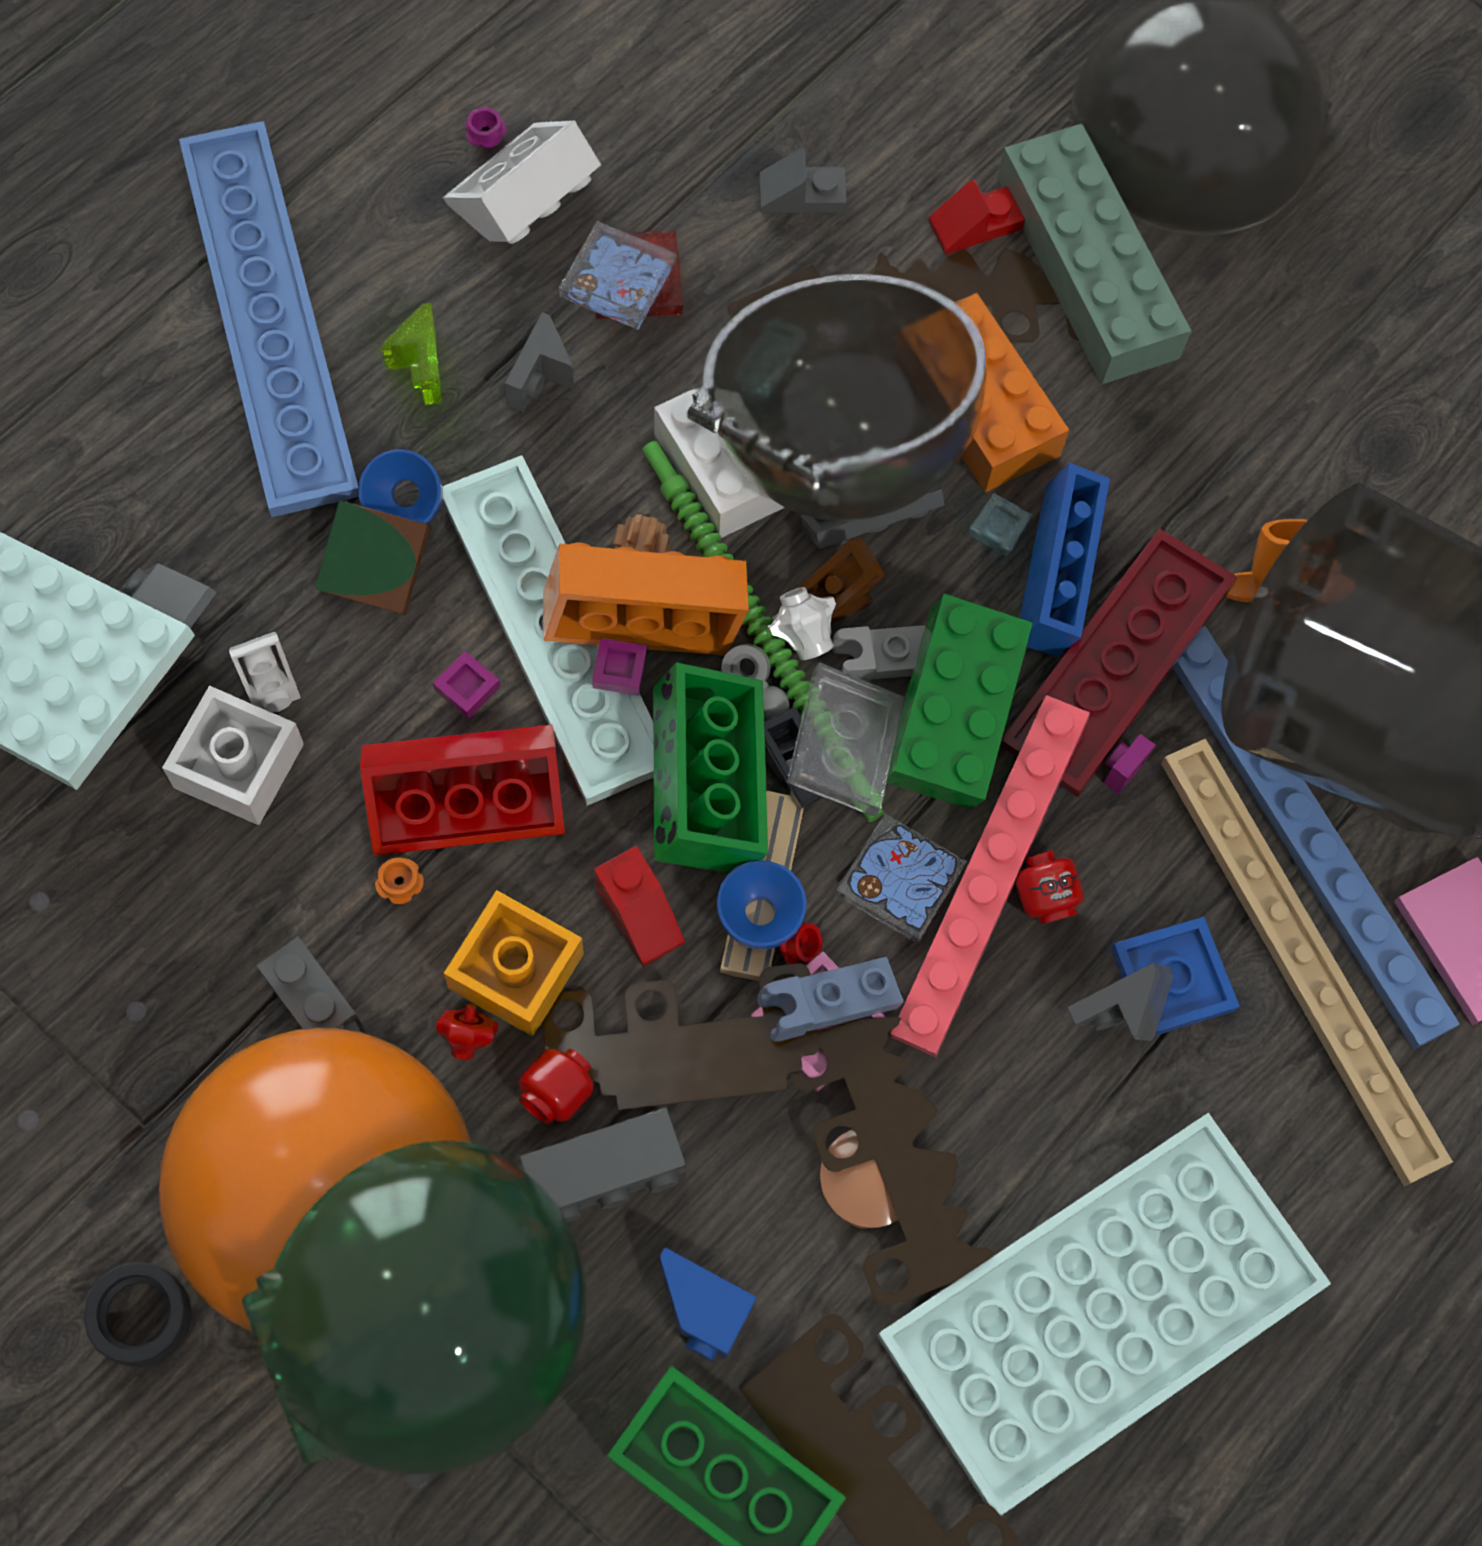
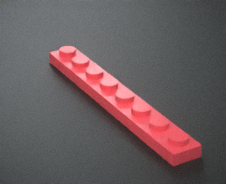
M1048 695L1045 696L899 1015V1018H901L900 1023L891 1032V1038L933 1057H937L1015 884L1016 877L1025 862L1089 720L1090 712Z

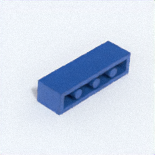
M1069 463L1045 485L1020 619L1033 622L1026 647L1053 657L1059 656L1082 636L1110 478Z

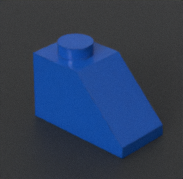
M664 1248L660 1255V1267L680 1335L688 1339L685 1347L709 1361H713L716 1355L726 1360L757 1297L675 1252Z

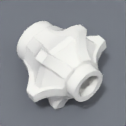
M805 587L796 588L783 594L780 597L782 605L779 613L772 617L773 623L767 627L770 634L788 642L791 648L797 652L800 660L818 657L832 649L834 645L830 637V622L836 605L834 597H815L812 594H808Z

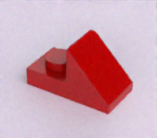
M975 180L968 182L929 216V223L945 255L1023 230L1025 218L1008 186L982 194Z

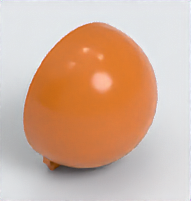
M338 1028L294 1030L256 1042L231 1056L200 1083L185 1103L167 1140L159 1181L160 1214L164 1234L171 1253L189 1284L211 1308L236 1325L255 1334L270 1338L277 1355L288 1351L296 1369L331 1353L328 1343L337 1342L341 1348L427 1306L424 1299L431 1292L437 1301L469 1285L461 1266L471 1262L463 1246L472 1218L476 1189L475 1161L471 1140L463 1117L453 1098L432 1072L412 1055L387 1041L357 1031Z

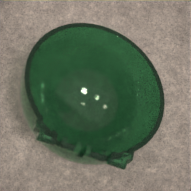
M450 1140L426 1141L407 1145L384 1153L347 1174L311 1207L287 1240L275 1267L257 1277L255 1280L258 1288L248 1293L242 1299L252 1331L256 1337H259L257 1344L270 1378L275 1383L274 1388L288 1424L292 1425L291 1433L302 1461L306 1464H312L325 1457L329 1463H332L340 1457H344L357 1464L379 1471L405 1475L434 1474L467 1467L503 1451L528 1433L549 1411L565 1387L582 1345L587 1318V1286L581 1252L569 1223L552 1197L521 1167L500 1153L481 1145Z

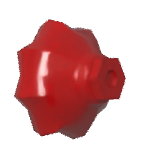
M467 1004L466 1009L445 1010L442 1017L436 1023L437 1032L450 1044V1054L456 1059L469 1060L474 1058L475 1051L491 1044L499 1029L496 1021L488 1018L485 1013L475 1012L476 1006L472 1004Z

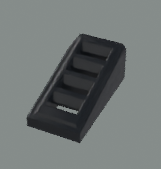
M796 707L764 722L765 761L799 809L841 789V783ZM787 734L791 735L792 740L777 747L774 742L775 740ZM798 747L803 752L788 761H785L783 757L784 754ZM808 761L813 766L796 776L791 771ZM818 775L824 781V783L805 792L800 784Z

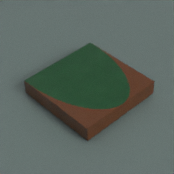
M339 500L315 589L406 615L431 526Z

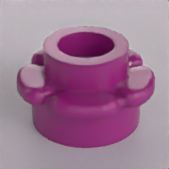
M481 107L472 111L465 124L466 138L469 143L484 148H493L499 145L501 142L500 138L505 137L507 132L506 124L501 120L499 113L488 107Z

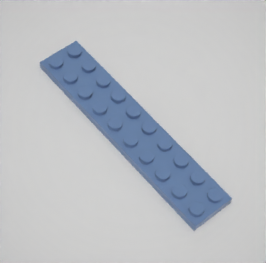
M264 121L179 139L270 515L271 517H276L339 502V500L344 501L359 497V487Z

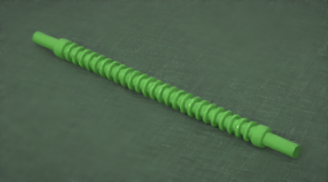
M652 441L645 445L642 451L662 483L661 492L668 502H672L671 509L679 512L677 518L679 521L685 522L684 530L692 532L690 540L698 542L696 550L698 552H705L703 557L725 556L730 560H734L732 554H725L728 548L727 545L719 543L721 535L713 533L715 525L707 523L709 515L701 512L702 504L695 502L696 494L689 492L690 484L683 475L676 473L657 441ZM747 585L749 611L742 623L743 625H749L747 634L756 636L753 641L754 645L762 646L761 649L769 657L770 668L775 667L773 676L782 679L779 684L780 688L788 689L786 693L788 700H795L793 707H796L797 711L801 710L800 716L804 722L808 721L807 727L809 731L815 733L813 738L816 743H821L820 749L822 753L828 754L826 760L829 765H834L833 771L841 785L845 784L868 822L877 820L884 814V811L861 775L864 770L858 758L850 757L852 748L843 746L845 737L836 735L838 726L829 724L832 716L829 713L823 714L825 705L822 702H816L818 699L817 692L809 691L812 683L810 681H803L805 672L803 670H796L799 662L796 659L790 660L792 651L790 649H783L785 640L770 634L767 627L772 624V618L764 617L766 608L764 606H757L760 599L756 595L751 596L753 587Z

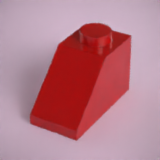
M637 846L594 868L595 887L643 967L685 944V939L664 891Z

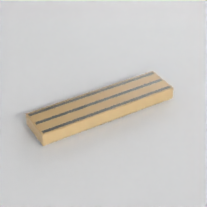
M766 791L768 854L762 860L781 864L791 871L804 808L799 809L790 795ZM764 900L751 902L745 910L747 918L756 925L768 924L775 916L773 907ZM728 935L720 973L759 981L761 972L765 968L771 967L775 948L765 950L751 949L739 944Z

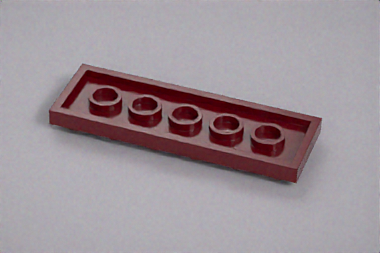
M1159 528L1083 629L1081 638L1071 645L1002 737L1000 746L1018 757L1046 695L1090 712L1089 720L1059 784L1079 797L1233 588L1237 576Z

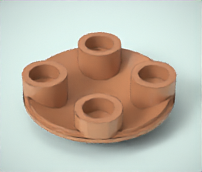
M850 1130L838 1137L828 1148L830 1154L841 1159L852 1156L858 1148L856 1133ZM875 1159L839 1172L829 1171L822 1162L820 1167L822 1192L827 1203L838 1216L858 1229L878 1228L898 1221Z

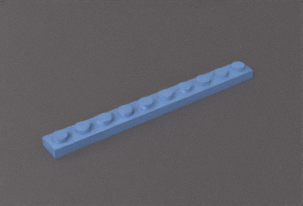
M1204 626L1174 666L1175 673L1412 1049L1415 1050L1454 1029L1460 1023L1210 632Z

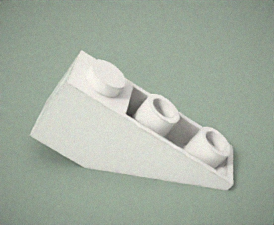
M276 632L266 634L229 649L251 704L274 713L287 708L292 701L301 698Z

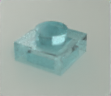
M993 493L972 524L969 535L1008 557L1030 524L1032 514Z

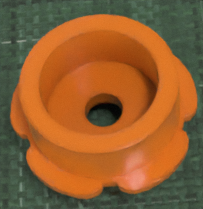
M392 858L383 863L378 870V879L375 882L378 894L384 899L389 898L393 904L410 902L414 894L421 892L424 884L422 874L418 873V865L407 858ZM399 877L404 879L401 885L395 884V880Z

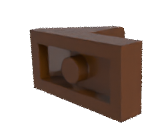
M852 538L798 588L805 587L808 594H812L815 597H834L836 605L831 615L830 625L869 607L873 603V599L868 591L886 575L863 538Z

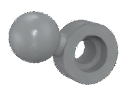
M741 644L732 648L725 655L721 666L722 672L763 680L764 722L789 709V700L785 692L778 687L769 686L766 682L770 674V661L763 649L753 644ZM747 658L754 662L755 671L752 675H746L741 671L740 663L742 659Z

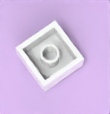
M209 686L162 769L173 788L260 825L304 743L295 722Z

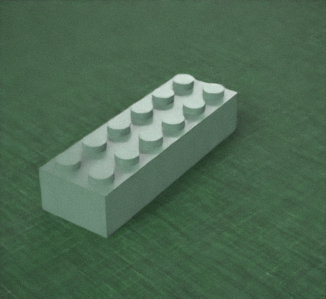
M1083 124L1004 147L997 180L1001 188L1008 186L1025 218L1023 231L1101 385L1180 359L1191 329Z

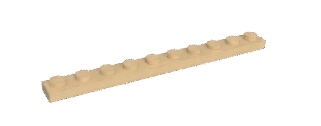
M1203 739L1165 756L1161 762L1164 770L1403 1186L1405 1187L1452 1163V1159L1207 740Z

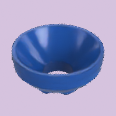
M395 449L376 456L366 466L359 482L358 495L360 504L363 507L429 524L440 509L443 499V487L436 468L428 459L410 450ZM402 481H413L419 489L418 500L410 507H401L395 500V489Z
M757 860L736 867L726 876L718 892L717 911L724 930L733 940L751 949L765 950L786 943L796 934L804 920L807 901L805 890L800 880L792 871L772 861ZM756 900L768 902L775 912L773 920L765 925L753 924L747 918L745 912L751 902Z

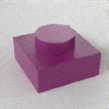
M601 638L592 679V688L639 696L647 657V645Z
M466 651L433 682L434 691L468 719L501 687L500 680Z
M1142 734L1136 738L1130 747L1122 742L1106 762V765L1111 770L1103 784L1119 795L1145 764L1155 744Z

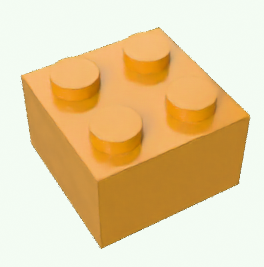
M496 890L444 972L448 989L533 1037L584 955L582 937Z

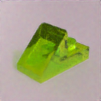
M432 303L422 304L383 343L382 353L387 369L411 368L413 388H422L425 405L442 403Z

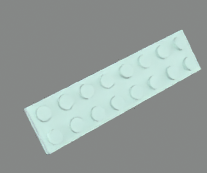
M521 455L442 486V503L548 725L553 724L554 738L586 805L588 806L653 778V720L641 695L637 696L592 688L599 645L543 641V591L558 545L566 543L523 456Z

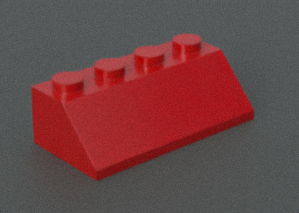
M553 724L362 745L360 771L373 856L565 834Z

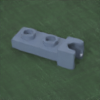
M887 957L802 978L794 976L774 981L761 989L757 999L759 1006L763 1008L777 1006L786 1014V1016L779 1020L777 1028L770 1032V1039L775 1042L802 1036L807 1031L898 1009L904 1002Z

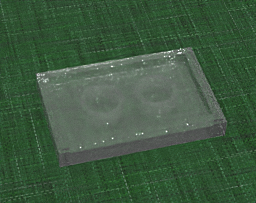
M819 662L812 673L787 783L875 817L882 807L904 696Z

